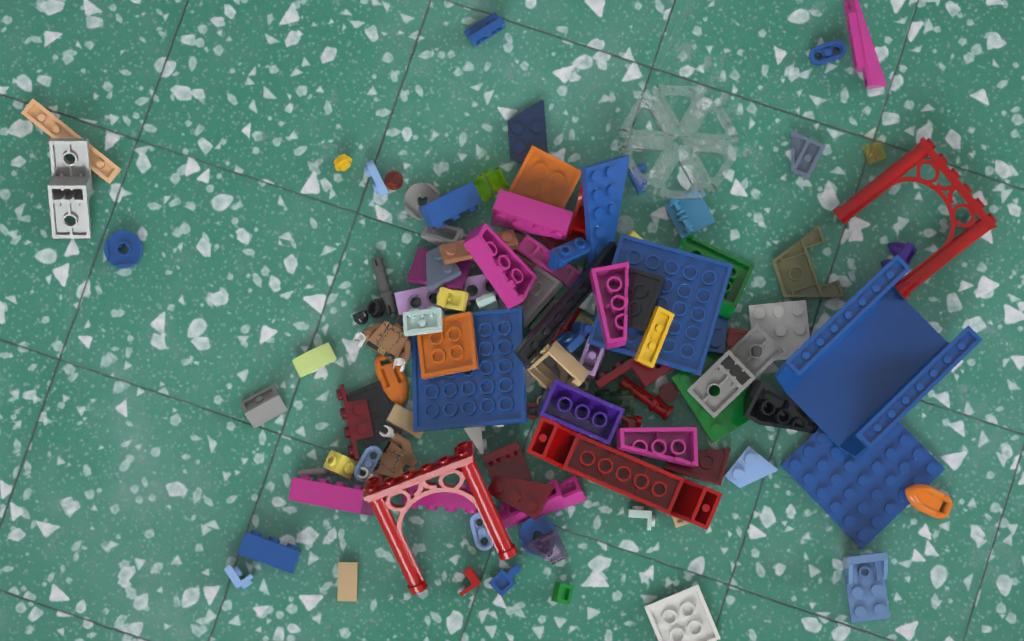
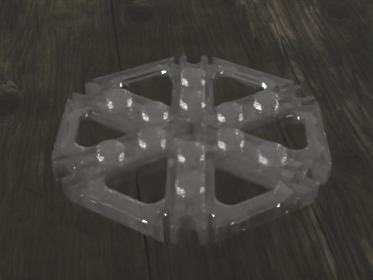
M653 86L652 91L654 95H649L647 90L643 92V95L641 93L619 129L621 132L618 133V136L625 138V142L618 143L619 152L621 155H630L628 168L639 187L645 181L643 190L645 191L648 186H651L653 188L652 196L659 190L656 198L693 200L705 198L704 189H708L710 194L714 193L739 154H734L739 151V148L732 146V142L737 143L739 141L736 129L718 98L716 97L714 103H712L714 94L709 98L704 97L706 89H703L698 94L701 87ZM668 95L688 96L691 99V104L680 122L666 100ZM642 108L649 110L660 131L634 130L632 128V123ZM708 112H714L724 128L723 134L696 133ZM677 138H680V141L683 142L680 147H678L677 143L673 142ZM633 151H661L650 172L642 174L632 158ZM697 153L719 154L724 157V163L715 177L709 176ZM677 163H679L691 184L689 191L668 190L665 186Z

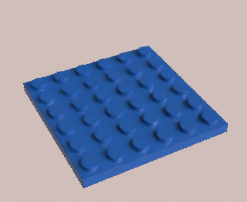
M621 234L612 265L629 262V267L665 277L666 279L656 306H660L675 315L655 363L701 376L733 264ZM597 312L588 344L606 349ZM627 327L625 346L607 350L635 357L644 333Z
M516 307L472 312L479 369L428 379L421 378L417 335L412 336L414 432L527 423L526 366L523 365L513 352L525 339L524 308Z
M900 422L895 424L870 450L858 459L840 449L819 428L780 465L860 549L869 544L910 504L905 495V489L908 486L914 484L929 485L945 470Z

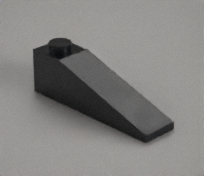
M754 380L749 385L744 395V417L764 426L815 433L817 431V424L790 397L761 381Z

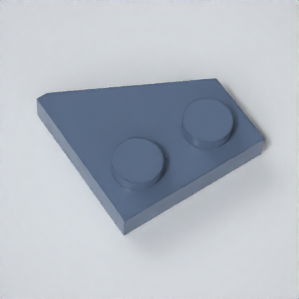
M792 130L791 172L809 180L826 146Z
M439 246L426 252V277L429 292L462 275L456 263L444 265Z

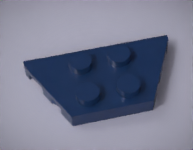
M541 100L507 120L510 159L523 163L532 145L548 153L544 100Z

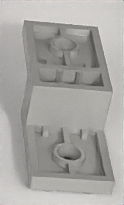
M50 138L49 151L52 178L47 187L52 238L91 239L89 199L93 193L88 138ZM72 154L75 157V161H68L65 155ZM72 216L75 218L76 222L69 223L67 222L66 217Z
M756 324L687 391L715 418L784 351ZM753 346L761 347L762 354L755 357L751 354ZM712 385L720 388L718 396L714 397L709 394V388Z

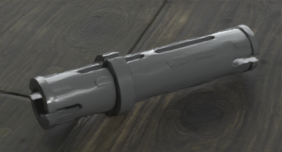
M377 257L376 260L372 259L370 261L380 289V299H383L386 315H391L393 312H398L393 297L394 291L391 290L383 258Z

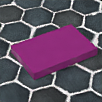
M418 247L407 277L408 282L427 285L426 252L432 249ZM473 259L455 262L462 275L440 287L463 291Z

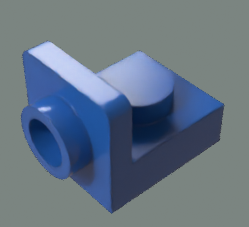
M637 164L630 168L631 171L628 173V177L638 195L646 191L647 183L643 176H639L640 173L647 170L646 164L643 166Z

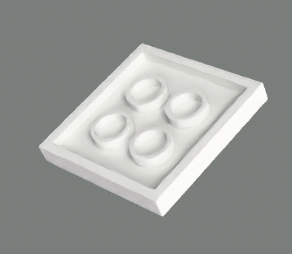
M806 300L748 306L750 330L758 324L784 351L775 361L787 360L810 338ZM752 347L753 356L758 357L762 354L761 347Z
M698 584L644 606L658 641H717L721 639Z

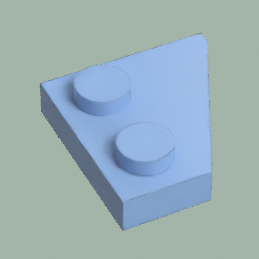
M748 446L724 476L738 488H741L776 472L778 469Z

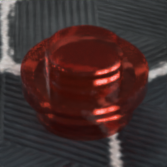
M391 171L386 174L384 183L388 189L398 190L403 185V177L399 172Z

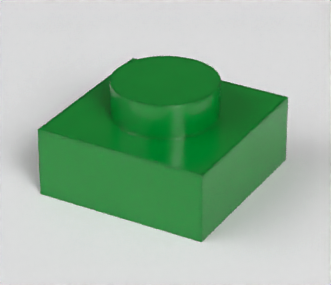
M555 582L551 601L570 605L574 586Z

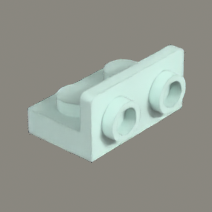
M430 306L424 310L410 309L408 312H403L404 335L414 336L443 332V310L437 306Z

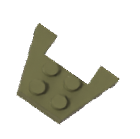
M817 226L771 261L783 298L844 297L839 280L822 286L819 285L807 249L825 243L820 226Z

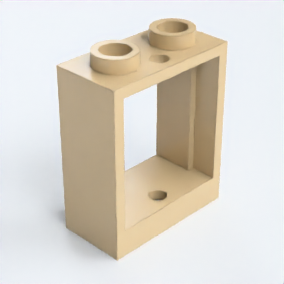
M557 341L551 345L546 344L540 351L541 354H537L526 370L546 389L554 379L561 381L542 363L549 355L572 376L566 382L568 385L577 388L590 373Z

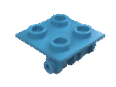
M699 189L678 199L675 197L670 200V203L664 205L681 239L716 222Z

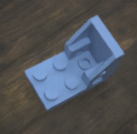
M887 552L844 556L842 564L850 622L890 618L885 585L888 574Z

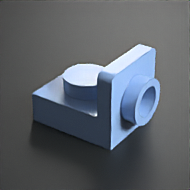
M229 565L224 569L236 588L242 587L245 589L253 583L252 579L255 576L250 574L242 579L243 573L238 566Z

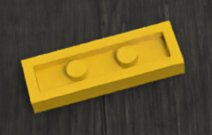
M655 306L635 355V361L649 368L654 367L675 314L660 306Z

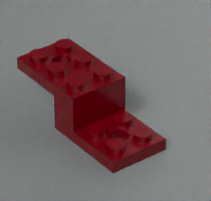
M629 356V360L625 363L621 360L612 367L613 371L610 373L604 371L598 375L594 385L599 391L631 370L644 389L675 368L660 364L657 366L658 369L655 365L653 368H649L635 361V357Z

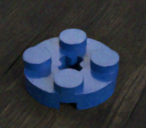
M119 230L106 240L104 254L112 265L120 269H128L140 262L143 255V244L134 233L127 230ZM123 244L129 248L124 255L122 252H119V248H122Z
M538 517L537 520L529 518L521 525L519 543L527 553L544 555L553 549L557 540V532L551 521L542 517ZM534 531H541L543 533L540 542L539 540L534 541L532 539Z

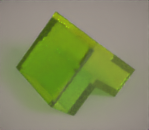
M499 167L485 171L472 180L482 199V203L498 195L500 189L506 191L510 188Z

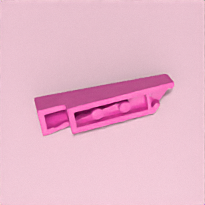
M843 1L854 71L863 72L865 90L886 87L887 84L859 1Z
M576 475L561 484H558L556 479L546 483L556 487L539 517L587 500ZM504 502L500 507L501 512L499 516L505 528L523 523L531 518Z

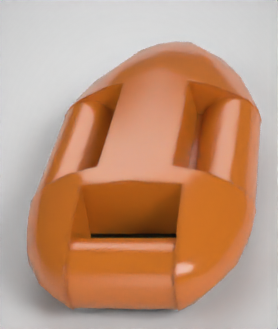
M377 355L374 362L375 372L384 392L393 403L403 405L408 396V381L404 371L400 372L401 366H395L393 369V363L382 366L381 362L387 359Z
M914 484L905 489L908 501L916 510L937 519L948 517L953 502L946 493L926 484ZM944 501L945 505L942 509V512H939L940 507Z

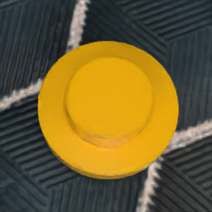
M342 154L334 160V168L336 171H346L350 168L352 159L346 154Z

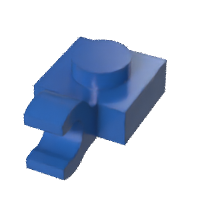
M515 564L507 573L502 569L488 583L502 597L516 583L512 578L522 568Z

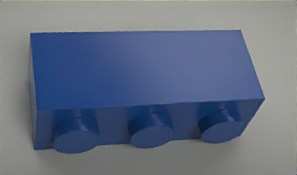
M472 181L419 207V211L428 228L435 227V229L446 225V220L451 218L454 221L462 217V212L467 210L470 213L478 209L477 205L482 203V199Z
M251 530L250 533L245 532L237 554L294 574L301 555V551L297 550L298 546L287 543V546L279 544V539L269 536V539L261 537L262 533Z

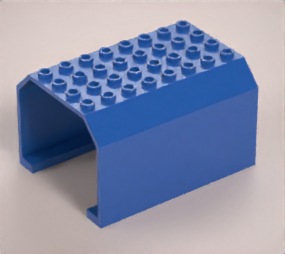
M898 255L886 264L793 353L774 375L784 392L840 449L855 459L860 458L870 450L983 340L968 325L953 341L947 342L894 289L893 286L911 269Z

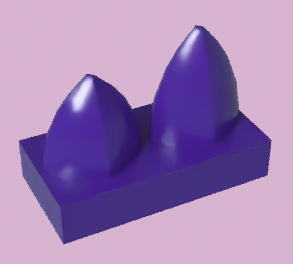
M908 241L906 244L899 242L887 244L894 257L898 255L907 265L910 264L917 252L915 246ZM892 259L881 261V267L883 268Z

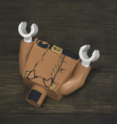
M401 316L398 317L394 325L388 321L379 322L362 332L356 333L352 340H360L359 347H362L365 342L368 348L392 362L393 369L395 366H401L400 372L404 371L405 364L411 356L412 342L409 336L404 335L403 318Z
M384 425L388 429V433L379 432L380 435L387 438L390 437L392 440L389 439L373 470L374 475L367 468L361 467V470L366 471V475L363 477L358 475V477L363 481H367L373 476L379 477L383 475L385 481L390 477H399L405 471L417 470L415 467L417 458L413 456L414 451L410 441L398 433L395 434L392 427Z

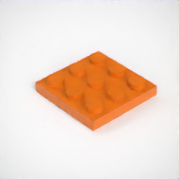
M532 145L508 192L564 209L582 175L581 170Z
M472 312L444 316L443 332L417 335L421 378L428 379L479 369Z

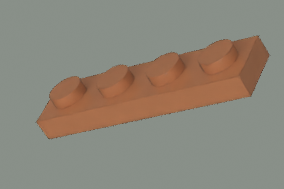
M513 229L496 232L511 250L518 249L519 244ZM465 240L439 245L444 265L473 259L463 244Z

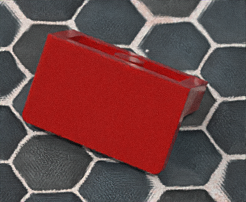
M472 567L464 570L472 585L460 592L461 596L482 583Z

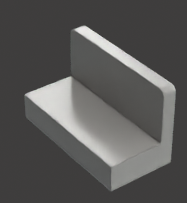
M274 384L240 402L243 412L253 428L287 411Z

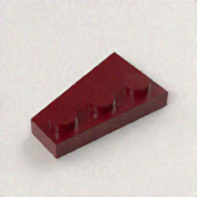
M495 475L488 487V492L491 496L537 520L556 486Z

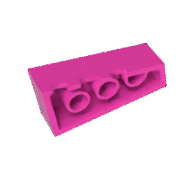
M500 189L493 207L490 226L565 240L573 212Z
M486 223L470 231L463 244L506 307L510 309L523 302L537 276Z
M629 262L593 268L589 276L605 348L625 346L627 341Z
M697 427L619 428L616 430L617 450L691 468L698 466Z
M300 475L299 478H292L288 500L373 516V509L370 503L363 499L364 486L354 485L353 488H348L347 483L336 481L335 485L329 484V480L318 478L316 482L311 481V477Z
M418 484L406 488L410 491L411 496L418 487ZM468 485L461 486L462 488H465L471 492ZM451 492L427 495L410 507L418 509V505L426 506V510H437V507H445V511L457 512V508L464 509V513H476L477 510L476 506L468 498ZM404 494L402 504H404L407 500V497Z

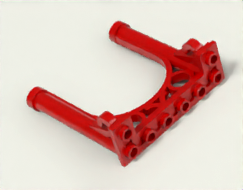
M924 137L920 139V142L844 204L832 210L845 225L886 190L901 182L921 183L934 190L941 197L950 215L948 238L940 249L894 285L904 299L908 298L913 290L985 233L997 227L995 217L983 210L985 205L981 200L973 198L970 194L973 192L967 183L962 184L958 178L961 176L954 168L950 170L946 165L948 160L942 153L939 155L934 150L936 146L930 138L926 140ZM929 157L932 161L923 159ZM929 164L935 170V177L933 179L926 180L921 178L920 167L922 165ZM917 165L916 177H902ZM939 170L951 185L942 186L938 183L936 186L933 184L939 178ZM955 190L967 204L959 203L954 208L951 204L954 203L952 195ZM942 191H949L948 195L946 196ZM964 207L971 214V219L968 223H961L955 219V212L958 208ZM975 214H976V215L978 216V218H979L976 222H974V220H975ZM956 225L968 227L953 239Z
M463 441L454 447L453 456L441 457L435 463L423 464L419 469L405 471L399 477H390L384 481L383 475L379 477L373 476L364 483L363 499L370 503L408 583L407 588L412 595L423 592L428 587V584L403 534L402 521L407 510L416 501L427 495L451 492L468 498L476 506L500 560L510 559L518 552L515 544L511 542L478 470L474 459L473 441ZM456 473L460 479L455 485L444 482V476ZM439 476V485H437V482L427 481ZM464 479H466L471 492L461 487ZM418 484V487L411 496L410 491L406 488ZM397 494H404L407 500L404 505L394 504L391 501V497ZM391 510L400 511L397 518V523L391 513Z

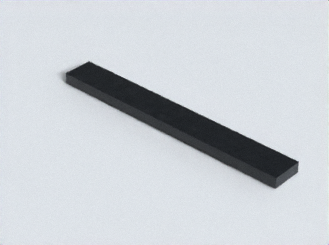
M610 241L513 351L523 365L528 366L591 294L593 289L589 276L590 271L593 268L612 265L617 248L615 242Z

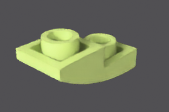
M328 342L292 360V363L301 378L316 372L320 367L335 362L337 358Z

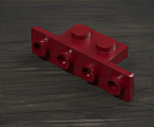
M340 384L338 386L339 389L336 390L338 401L342 402L343 408H340L341 419H345L346 422L344 434L345 438H349L350 446H347L349 457H353L354 461H357L359 456L356 440L374 437L367 399L347 402L344 384Z

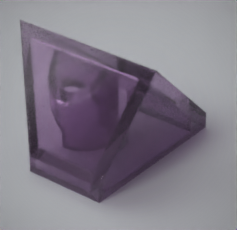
M556 529L522 545L525 549L549 561L551 565L569 557Z

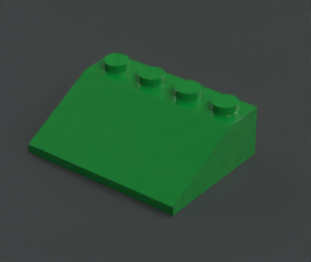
M691 235L684 237L678 247L679 250L733 264L719 312L720 316L729 320L739 302L754 265Z
M707 355L701 376L722 356ZM681 371L671 377L670 380L676 386L682 399L711 444L750 420L743 416L746 390L741 392L726 408L713 418L687 391L701 376ZM712 385L709 388V394L714 397L718 396L720 388Z

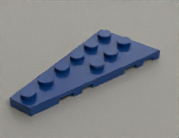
M624 154L581 167L586 242L592 247V250L587 253L588 266L610 241H615L630 155Z

